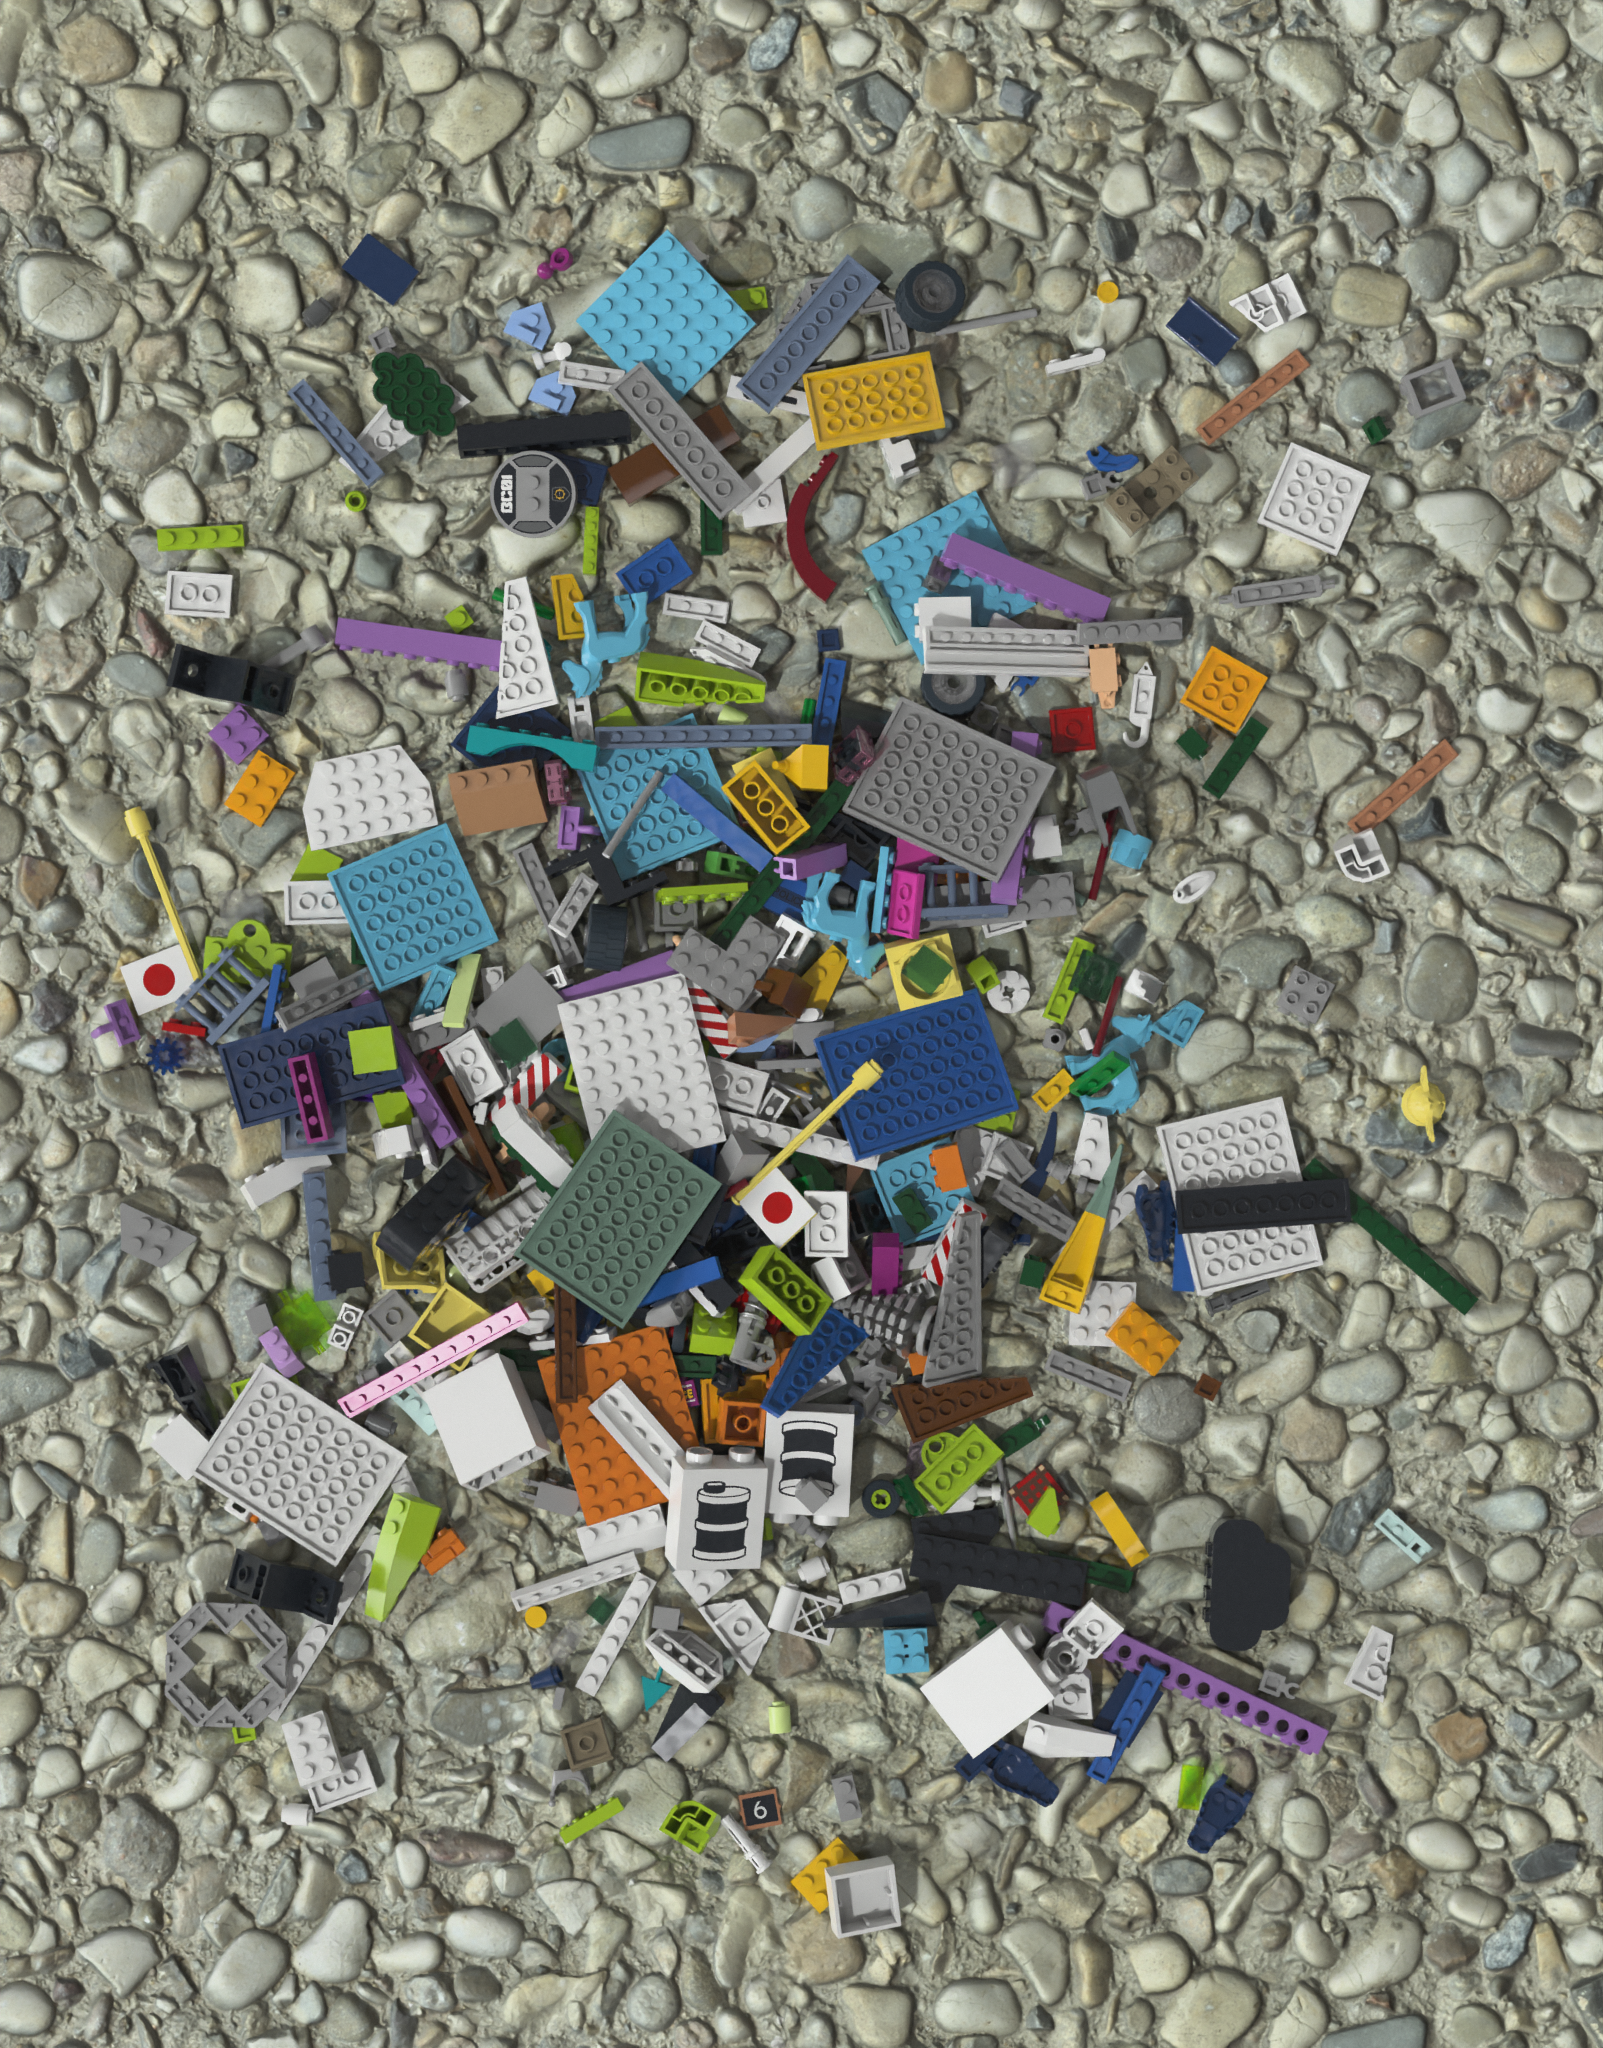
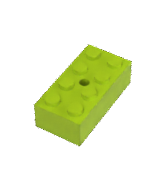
M775 1245L760 1247L738 1280L796 1336L812 1334L833 1302L823 1290Z

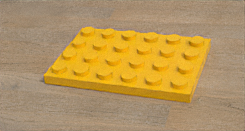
M929 351L802 374L817 451L945 428L943 411Z

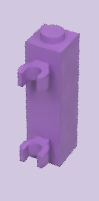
M826 842L820 845H812L810 848L788 855L774 857L773 860L779 861L780 866L775 868L774 872L780 873L781 879L797 881L847 865L846 843Z

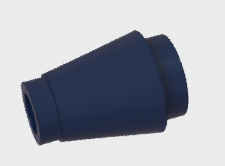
M550 1665L530 1677V1684L534 1690L557 1686L563 1681L562 1671L558 1665Z

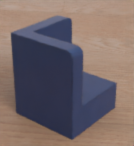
M850 860L840 874V880L859 891L860 881H868L872 874Z

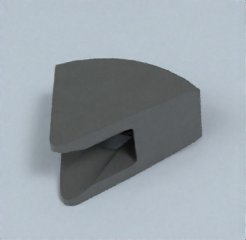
M1110 762L1075 775L1104 848L1109 846L1108 833L1102 819V814L1117 809L1127 829L1134 836L1138 834L1129 806Z

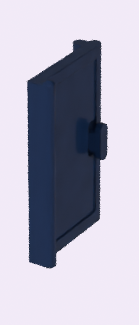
M1191 296L1187 298L1183 306L1166 324L1169 330L1214 367L1217 366L1240 339V337Z
M732 1200L723 1202L711 1231L712 1243L728 1229L739 1224L743 1220L742 1218L748 1214L741 1205H735ZM752 1257L747 1258V1259H744V1260H741V1261H738V1262H735V1263H744V1262L750 1263V1261L752 1260Z

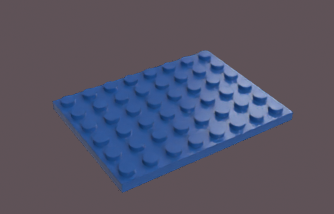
M977 988L963 992L964 995L907 1009L813 1039L833 1100L852 1084V1080H854L852 1074L866 1061L869 1062L871 1059H874L884 1070L881 1074L882 1077L867 1091L862 1089L856 1092L837 1111L855 1162L1000 1117L1020 1109Z

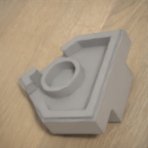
M872 1359L864 1367L863 1365H858L853 1368L854 1384L864 1383L865 1391H869L873 1385L878 1386V1391H886V1383H897V1367L892 1364L886 1366L882 1364L881 1360Z

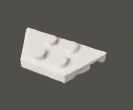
M745 1598L700 1606L698 1608L700 1613L749 1676L771 1632Z

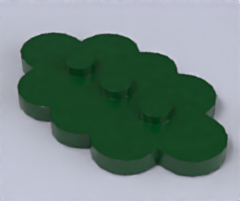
M389 352L377 354L372 360L371 365L373 373L378 378L373 385V396L377 402L387 406L390 417L395 421H403L407 432L414 436L424 435L429 430L438 437H447L452 434L456 428V419L450 409L455 403V394L451 387L441 384L438 372L433 368H425L421 357L413 353L404 354L399 359Z

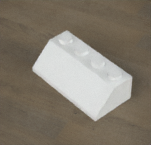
M656 1504L587 1526V1524L578 1526L576 1531L588 1566L624 1553L634 1551L636 1555L666 1546L667 1523L661 1504Z

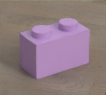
M277 1326L259 1337L260 1342L278 1371L285 1378L289 1379L305 1368L288 1339Z

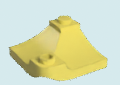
M374 1232L371 1239L373 1259L376 1260L382 1290L419 1289L423 1293L439 1292L445 1282L443 1248L420 1271L414 1270L409 1273L376 1246V1241L381 1232Z

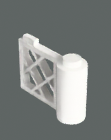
M786 1582V1585L781 1584L768 1627L829 1646L835 1628H827L826 1640L819 1638L814 1629L822 1626L823 1623L820 1622L812 1626L807 1616L819 1611L822 1619L825 1620L821 1609L827 1605L836 1607L834 1615L831 1617L839 1615L843 1604L839 1603L840 1599L827 1595L825 1599L798 1590L799 1586L794 1583ZM805 1597L812 1599L816 1605V1608L806 1613L802 1607ZM805 1617L810 1628L802 1632L794 1630L796 1622Z

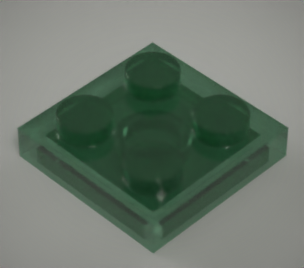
M1083 949L1068 990L1106 1004L1120 963Z

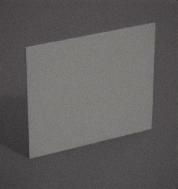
M527 961L471 1015L504 1051L518 1063L561 1023L557 1005L566 1003V1001Z

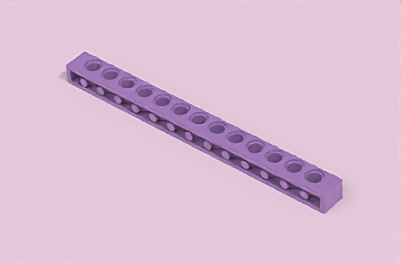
M1050 1601L1040 1622L1041 1625L1045 1626L1043 1630L1053 1635L1056 1632H1063V1628L1059 1626L1060 1620L1063 1618L1070 1619L1077 1611L1059 1602ZM1123 1632L1102 1652V1658L1112 1663L1117 1660L1123 1663V1668L1134 1672L1135 1669L1142 1671L1144 1666L1138 1663L1141 1655H1148L1150 1657L1149 1662L1157 1667L1167 1664L1169 1665V1672L1165 1674L1161 1685L1172 1691L1174 1688L1182 1691L1181 1695L1193 1700L1196 1697L1202 1700V1705L1213 1709L1215 1706L1221 1709V1714L1229 1718H1233V1715L1241 1718L1240 1723L1252 1728L1253 1725L1261 1728V1733L1270 1737L1275 1734L1281 1737L1279 1741L1289 1746H1292V1743L1300 1746V1751L1311 1755L1312 1752L1317 1755L1319 1754L1329 1732L1327 1728ZM1124 1645L1129 1646L1130 1653L1127 1656H1120L1118 1653L1119 1648ZM1182 1673L1189 1675V1680L1185 1684L1178 1683V1676ZM1203 1682L1209 1685L1208 1691L1199 1693L1197 1690L1198 1685ZM1220 1692H1227V1701L1223 1703L1218 1702V1694ZM1246 1701L1248 1703L1247 1710L1243 1712L1238 1711V1703ZM1261 1710H1265L1268 1713L1264 1721L1257 1720V1713ZM1279 1720L1287 1721V1727L1284 1730L1276 1728ZM1305 1729L1307 1731L1304 1739L1296 1738L1298 1730Z

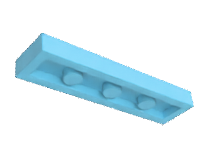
M894 846L880 847L872 933H884L888 926L887 909L890 906L891 895H889L890 886H892L893 878L891 871L892 864L894 865L896 861Z

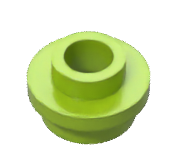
M354 490L347 494L345 504L350 511L360 512L366 507L367 498L361 491ZM354 498L360 499L358 505H353L352 501Z

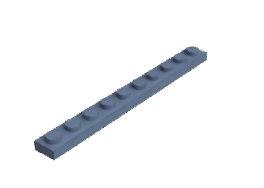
M812 724L595 727V745L599 746L600 750L800 747L802 744L812 745Z

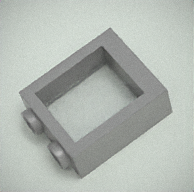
M1451 358L1403 376L1400 380L1401 384H1399L1402 396L1406 395L1409 402L1407 404L1410 416L1414 415L1415 420L1464 402L1467 398Z

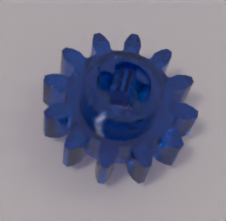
M169 1037L165 1038L164 1043L160 1039H156L157 1046L149 1045L153 1052L146 1054V1056L152 1057V1060L147 1064L155 1065L153 1069L155 1073L162 1069L161 1073L164 1076L167 1074V1070L171 1074H175L174 1067L182 1068L179 1060H185V1057L179 1054L184 1048H176L178 1045L177 1040L170 1044ZM168 1051V1056L170 1057V1060H165L163 1062V1056L161 1054L162 1052L167 1053Z

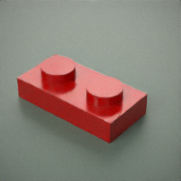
M169 1018V1022H163L162 1030L208 1037V1029L203 1028L201 1023L191 1022L190 1026L182 1025V1020Z

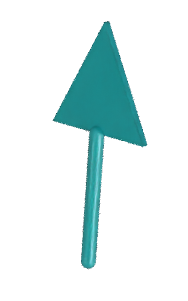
M661 1666L658 1669L655 1680L641 1676L646 1712L672 1687L659 1682L663 1671Z

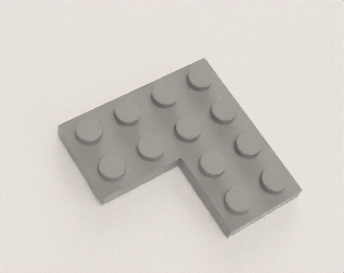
M751 915L747 917L726 951L689 927L666 964L739 1012L754 989L756 981L760 980L786 939Z

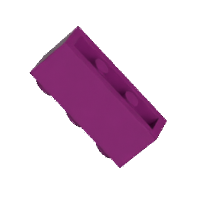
M873 1233L871 1296L876 1294H884L883 1296L898 1294V1288H902V1275H898V1271H903V1258H899V1255H903V1242H899V1233Z

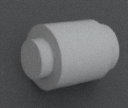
M462 669L445 672L446 677L444 681L448 699H452L453 702L466 700L465 697L469 695L466 676L463 674Z

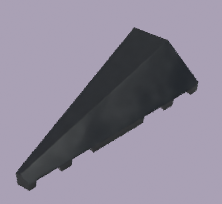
M841 698L842 740H846L848 737L853 739L857 735L856 729L868 736V739H879L892 712Z
M794 796L798 805L795 809L803 817H806L815 804ZM836 813L822 831L832 842L846 843L847 855L865 870H868L880 856V847L886 846L892 837L888 832L881 831L840 813Z
M746 1214L739 1224L728 1229L707 1247L712 1252V1257L718 1256L719 1262L725 1266L753 1257L760 1247L775 1245L749 1214Z
M188 1344L176 1347L146 1364L149 1370L154 1369L161 1377L159 1382L162 1385L166 1383L173 1391V1397L194 1421L199 1420L206 1428L205 1434L213 1436L221 1421Z
M925 1587L887 1601L880 1600L822 1620L824 1628L938 1626Z

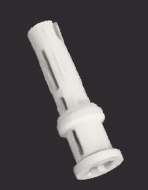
M728 1813L721 1819V1824L745 1853L744 1858L746 1860L749 1859L757 1869V1874L763 1872L773 1863L761 1851V1846L755 1845L731 1813Z

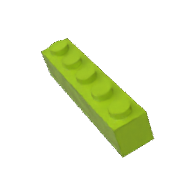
M586 507L582 573L585 576H597L599 507Z
M612 1796L607 1799L608 1802L605 1804L600 1803L596 1806L595 1810H588L584 1813L583 1817H577L572 1820L573 1823L570 1825H563L559 1834L565 1844L624 1810L625 1807L620 1798Z

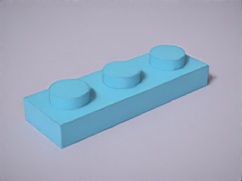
M436 962L409 1017L410 1021L413 1022V1017L424 1013L426 1017L434 1015L433 1010L440 1008L457 972L455 969Z

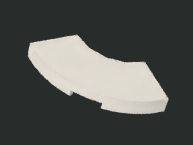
M411 1118L413 1136L420 1148L424 1166L430 1171L438 1170L439 1166L435 1148L428 1135L427 1127L421 1118Z

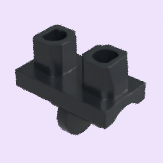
M724 1354L717 1357L715 1362L716 1367L722 1371L721 1373L714 1374L711 1384L718 1388L717 1395L723 1397L727 1392L738 1391L739 1387L746 1385L747 1380L745 1376L741 1375L740 1365L730 1361V1357Z

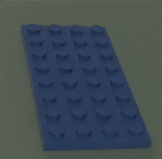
M383 999L310 1019L286 1032L281 1027L218 1045V1051L241 1129L300 1113L287 1060L293 1056L315 1052L327 1105L406 1084L407 1081L396 1043L398 1069L354 1075L348 1031L389 1026L390 1023Z

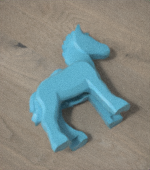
M648 591L631 594V598L635 603V611L633 610L629 594L613 596L614 602L619 605L625 617V623L621 632L597 630L593 600L573 603L576 611L582 617L585 633L581 649V665L571 660H564L562 662V669L573 683L572 690L575 691L576 698L589 696L600 686L603 660L608 659V663L620 662V657L633 655L646 648L650 639L648 634L651 631V628H649L650 624H646L648 621L646 612Z
M826 871L819 889V880L822 878L823 873L807 877L806 900H803L801 905L804 910L801 914L806 926L819 933L830 935L829 940L842 942V939H846L848 943L846 958L849 960V967H851L852 971H855L856 975L872 979V972L876 971L875 965L885 953L883 944H886L879 941L874 945L868 946L869 926L867 913L870 899L876 893L877 883L865 880L860 881L854 911L831 910L828 896L832 887L840 881L841 875Z
M1138 1014L1137 1017L1114 1016L1111 1019V1024L1122 1035L1104 1045L1100 1057H1094L1091 1055L1092 1053L1086 1056H1064L1067 1068L1072 1076L1091 1069L1113 1050L1130 1061V1066L1110 1081L1113 1089L1107 1095L1102 1097L1079 1096L1084 1108V1116L1086 1111L1108 1116L1114 1114L1116 1110L1121 1115L1126 1113L1128 1108L1132 1109L1139 1100V1082L1136 1075L1139 1069L1135 1059L1131 1060L1130 1054L1145 1047V1043L1150 1041L1152 1030L1148 1028L1153 1022L1150 1020V1014L1145 1016Z

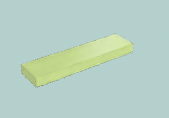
M469 954L458 960L457 973L451 986L442 1021L443 1027L465 1028L482 962L481 954Z

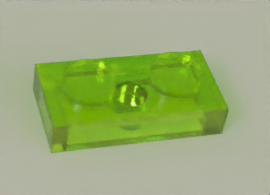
M1182 1763L1177 1808L1199 1811L1204 1766Z

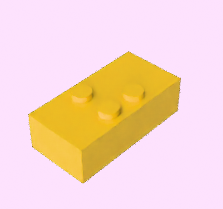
M756 760L721 787L723 793L776 857L810 830L809 824Z

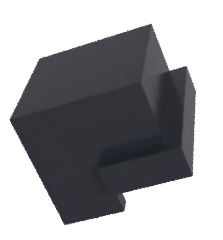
M332 1250V1255L325 1256L329 1273V1291L336 1290V1294L346 1293L348 1288L366 1286L362 1252L342 1254L341 1250Z

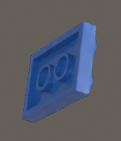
M667 538L615 574L630 596L633 593L648 591V605L693 575V572L671 539Z

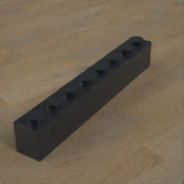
M615 410L612 413L593 412L590 415L572 414L567 417L550 416L544 419L532 417L521 421L510 419L499 423L488 421L484 424L476 425L466 423L462 426H457L460 459L511 455L524 451H557L632 444L630 415L623 410Z

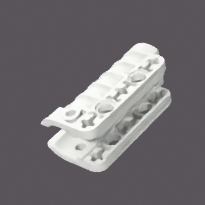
M535 1185L466 1233L460 1230L442 1243L447 1249L446 1253L475 1292L483 1293L526 1264L521 1259L518 1261L512 1260V1257L549 1204L551 1197L546 1191L542 1193ZM502 1265L503 1271L501 1273L494 1274L492 1272L495 1268ZM488 1273H489L490 1277L492 1278L491 1280H489V1278L487 1277V1274H488ZM476 1280H483L484 1284L480 1286L479 1284H477Z

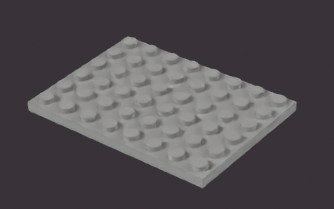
M901 696L871 753L874 755L872 756L873 758L865 764L842 810L855 818L999 884L1057 769L1046 762Z

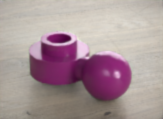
M565 248L556 249L551 255L550 263L543 262L537 267L538 276L542 279H549L553 276L555 269L559 271L567 270L573 263V255Z

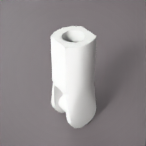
M819 1008L804 1009L800 1019L796 1018L795 1023L820 1021L824 1016L823 1011ZM786 1011L782 1012V1017H791L785 1015Z

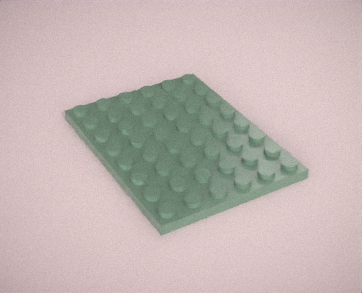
M613 1109L514 1255L623 1329L722 1183Z

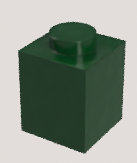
M1192 727L1174 743L1191 762L1195 758L1199 762L1208 753L1205 749L1209 745Z

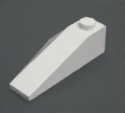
M1036 1712L1030 1717L1022 1750L1042 1758L1111 1756L1117 1735Z

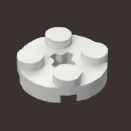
M1016 971L997 973L996 975L1001 983L987 992L990 1005L1002 1013L1012 1014L1020 1011L1025 1007L1030 998V987L1027 980ZM1005 986H1008V988L1013 987L1012 998L1003 996L1002 993L1005 991Z

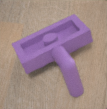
M561 806L557 849H578L580 851L582 833L603 836L600 827L583 825V807Z
M126 999L105 1005L104 1010L110 1023L101 1025L91 1032V1037L96 1039L102 1034L113 1031L119 1047L141 1039Z

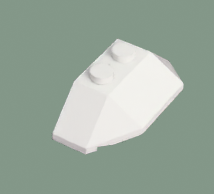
M657 1629L645 1641V1645L661 1668L692 1692L709 1693L723 1680L722 1655L693 1632L688 1630Z

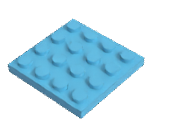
M950 1136L878 1163L876 1171L869 1170L893 1232L899 1233V1242H903V1246L942 1232L962 1197L976 1203L968 1184L967 1187L943 1193L941 1187H936L934 1175H937L935 1166L931 1167L928 1154H932V1147L952 1143ZM911 1186L933 1221V1224L917 1234H914L892 1200L894 1195Z

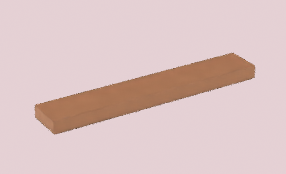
M1296 349L1195 430L1207 445L1210 446L1310 367V364L1300 351Z
M1446 739L1442 740L1352 818L1347 825L1355 834L1369 828L1373 830L1459 754Z

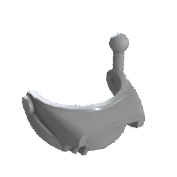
M571 1769L554 1770L552 1792H550V1801L548 1802L549 1806L554 1807L556 1805L555 1789L557 1785L568 1779L581 1782L586 1789L587 1796L592 1794L587 1775L582 1770L572 1773Z

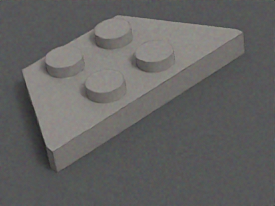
M121 1202L120 1204L121 1250L150 1264L163 1268L198 1239L197 1236L126 1203Z

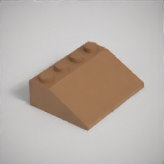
M537 758L448 774L452 798L464 836L548 822Z

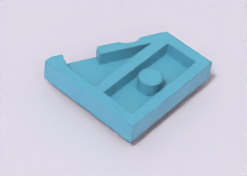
M1183 1000L1152 1023L1148 1029L1184 1049L1204 1010L1187 1000Z

